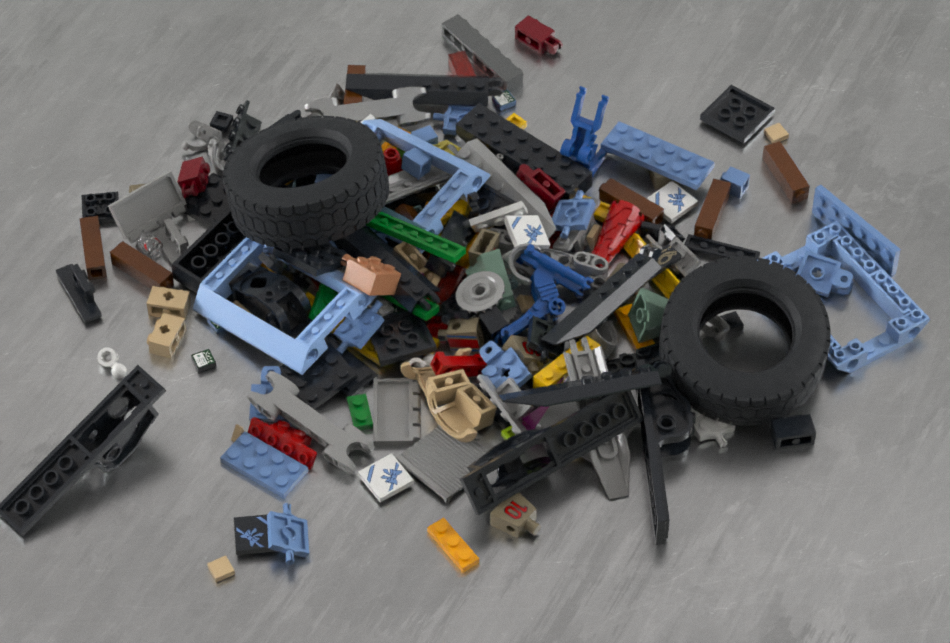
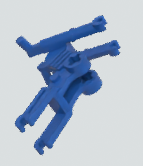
M580 86V91L576 94V101L570 120L574 127L571 139L566 138L564 140L560 154L571 158L592 171L593 179L595 173L604 162L606 154H612L601 148L596 153L598 144L594 143L597 138L595 132L601 128L609 96H601L602 100L598 103L594 121L580 116L587 88Z
M529 244L516 262L520 265L525 263L535 270L530 279L532 281L531 295L534 299V304L522 317L509 326L502 328L499 334L493 338V342L497 344L499 339L501 340V345H504L510 335H518L529 328V320L533 315L545 320V315L550 313L553 315V322H555L566 308L564 301L558 298L560 295L554 284L555 282L574 292L577 298H581L583 296L581 292L590 289V285H587V283L592 284L594 280L591 277L585 278L570 269L569 266L566 267L546 254L536 251L534 245Z

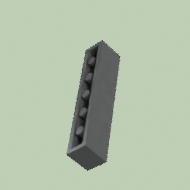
M457 14L442 23V36L484 75L490 76V79L492 77L501 78L503 85L500 88L503 91L508 90L512 92L523 85L524 74L522 70L517 68L509 58H506L498 48H495L487 38H484L477 29H474L466 19Z

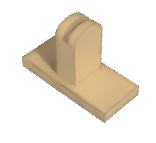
M238 424L235 425L231 438L233 442L244 432L243 427Z

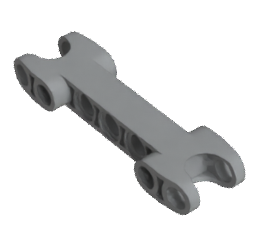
M424 87L395 89L392 91L393 98L338 105L337 98L330 97L311 101L304 105L305 112L317 113L322 118L323 116H338L361 122L372 114L375 119H382L384 121L397 119L398 127L414 126L431 120L430 113L419 112L413 107L415 99L427 94Z
M488 229L500 233L499 249L501 256L515 248L507 230ZM550 248L541 249L540 253L546 254L566 267L569 266L570 269L585 278L591 277L594 282L592 284L587 283V285H590V288L597 290L600 286H596L595 283H605L606 278L601 275L608 271V261L605 258L584 251L572 255ZM603 264L605 267L598 268L595 265Z
M269 371L265 376L273 387L269 394L264 395L251 391L247 396L250 403L268 419L274 421L280 415L326 448L322 452L324 458L349 474H353L357 469L356 465L348 457L349 453L353 450L371 453L375 448L372 441L352 424L348 423L341 429L297 398L296 395L299 393L298 387L274 371Z

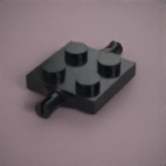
M452 294L450 298L441 302L439 305L440 312L436 316H442V322L448 323L454 318L470 319L476 313L464 311L457 303L456 294Z
M550 313L545 315V320L534 315L529 320L526 346L541 353L540 362H543V364H547L549 362L548 359L555 360L563 354L565 343L555 346L541 340L543 336L555 327L553 315Z

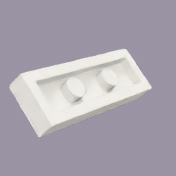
M519 201L469 219V222L475 232H480L482 228L488 230V228L504 225L503 219L505 216L527 215L528 211L524 203Z

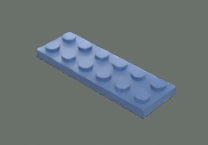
M620 121L601 143L602 150L695 190L700 187L715 165V162Z
M821 184L817 186L812 207L814 216L826 225L838 221L890 277L894 276L897 272L901 249Z

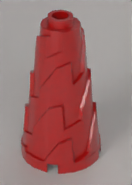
M615 200L608 208L609 211L592 251V254L605 258L608 261V265L638 228H641V224L645 219L643 214L640 217L639 208L624 200H620L618 203ZM603 264L595 265L598 268L605 267Z

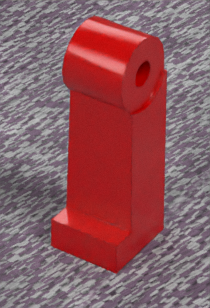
M436 352L430 363L436 376L463 369L467 377H473L479 374L482 375L481 371L487 366L480 354H474L473 356H445L444 352Z

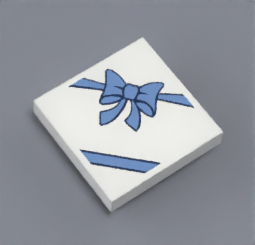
M673 181L647 198L664 208L663 218L671 224L698 205V201Z
M538 215L505 216L503 219L514 247L525 243L535 244L541 249H548L550 247V242Z
M392 453L358 471L360 479L380 503L414 484L413 478Z

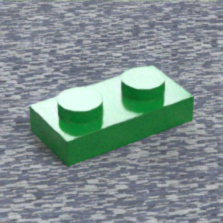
M366 393L348 396L347 404L352 425L360 431L373 429V421Z

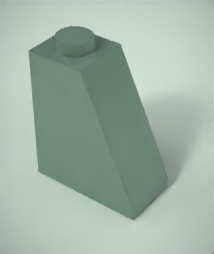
M500 249L480 254L477 258V263L466 270L467 277L482 271L498 274L504 282L505 293L502 295L503 299L498 301L497 308L501 311L515 307L514 296Z
M640 288L628 313L639 343L660 336L662 318L669 300L645 288Z

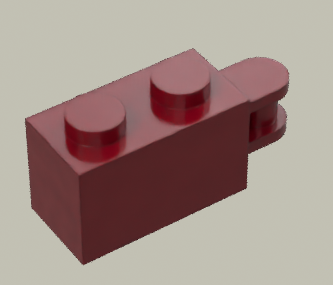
M529 15L515 26V39L541 55L545 51L554 55L557 49L563 47L562 42L555 38V31Z
M203 156L182 162L177 183L184 199L190 195L197 196L198 193L205 191L211 170Z
M522 164L516 173V176L545 203L548 212L557 207L559 200H562L566 192L540 168L534 171L528 165Z

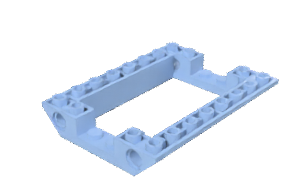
M382 119L364 120L362 124L369 127L376 134L379 142L384 140L405 152L410 151L416 146L432 157L431 165L453 175L413 221L385 206L381 210V212L435 235H439L444 229L440 219L459 198L467 202V194L477 192L491 176L474 165ZM317 174L315 183L325 180L334 174ZM390 235L387 236V238L399 244L404 242ZM416 247L421 254L425 251Z
M838 221L807 235L805 246L783 257L777 251L763 257V259L770 260L769 264L774 261L784 265L783 269L788 267L797 272L806 251L825 257L831 255L835 260L842 262V267L853 274V279L892 319L887 322L886 332L863 344L855 338L841 348V345L831 335L827 359L838 370L852 373L911 342L930 321V318Z
M246 237L200 283L193 310L303 375L328 348L324 338L344 317L354 321L378 295L369 296L342 280L344 273L336 269L319 276H314L292 265L297 270L339 293L294 339L227 300L232 294L228 283L247 263L250 262L258 267L262 263L258 258L262 252L267 254L273 253L274 247L256 243Z

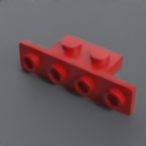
M256 417L251 419L247 433L307 466L308 470L313 468L317 452L307 447L311 444L312 438L306 435L304 431L295 429L286 421L280 420L268 425Z

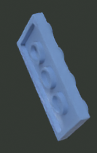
M245 431L220 457L221 463L283 499L308 473L307 466Z

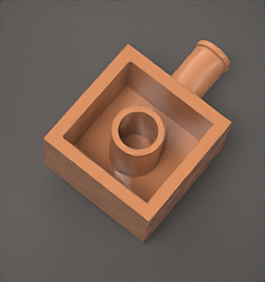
M345 254L342 257V260L346 261H341V265L346 267L343 281L369 296L395 294L401 273L394 270L395 267L383 264L381 259L373 256L355 259L349 254Z

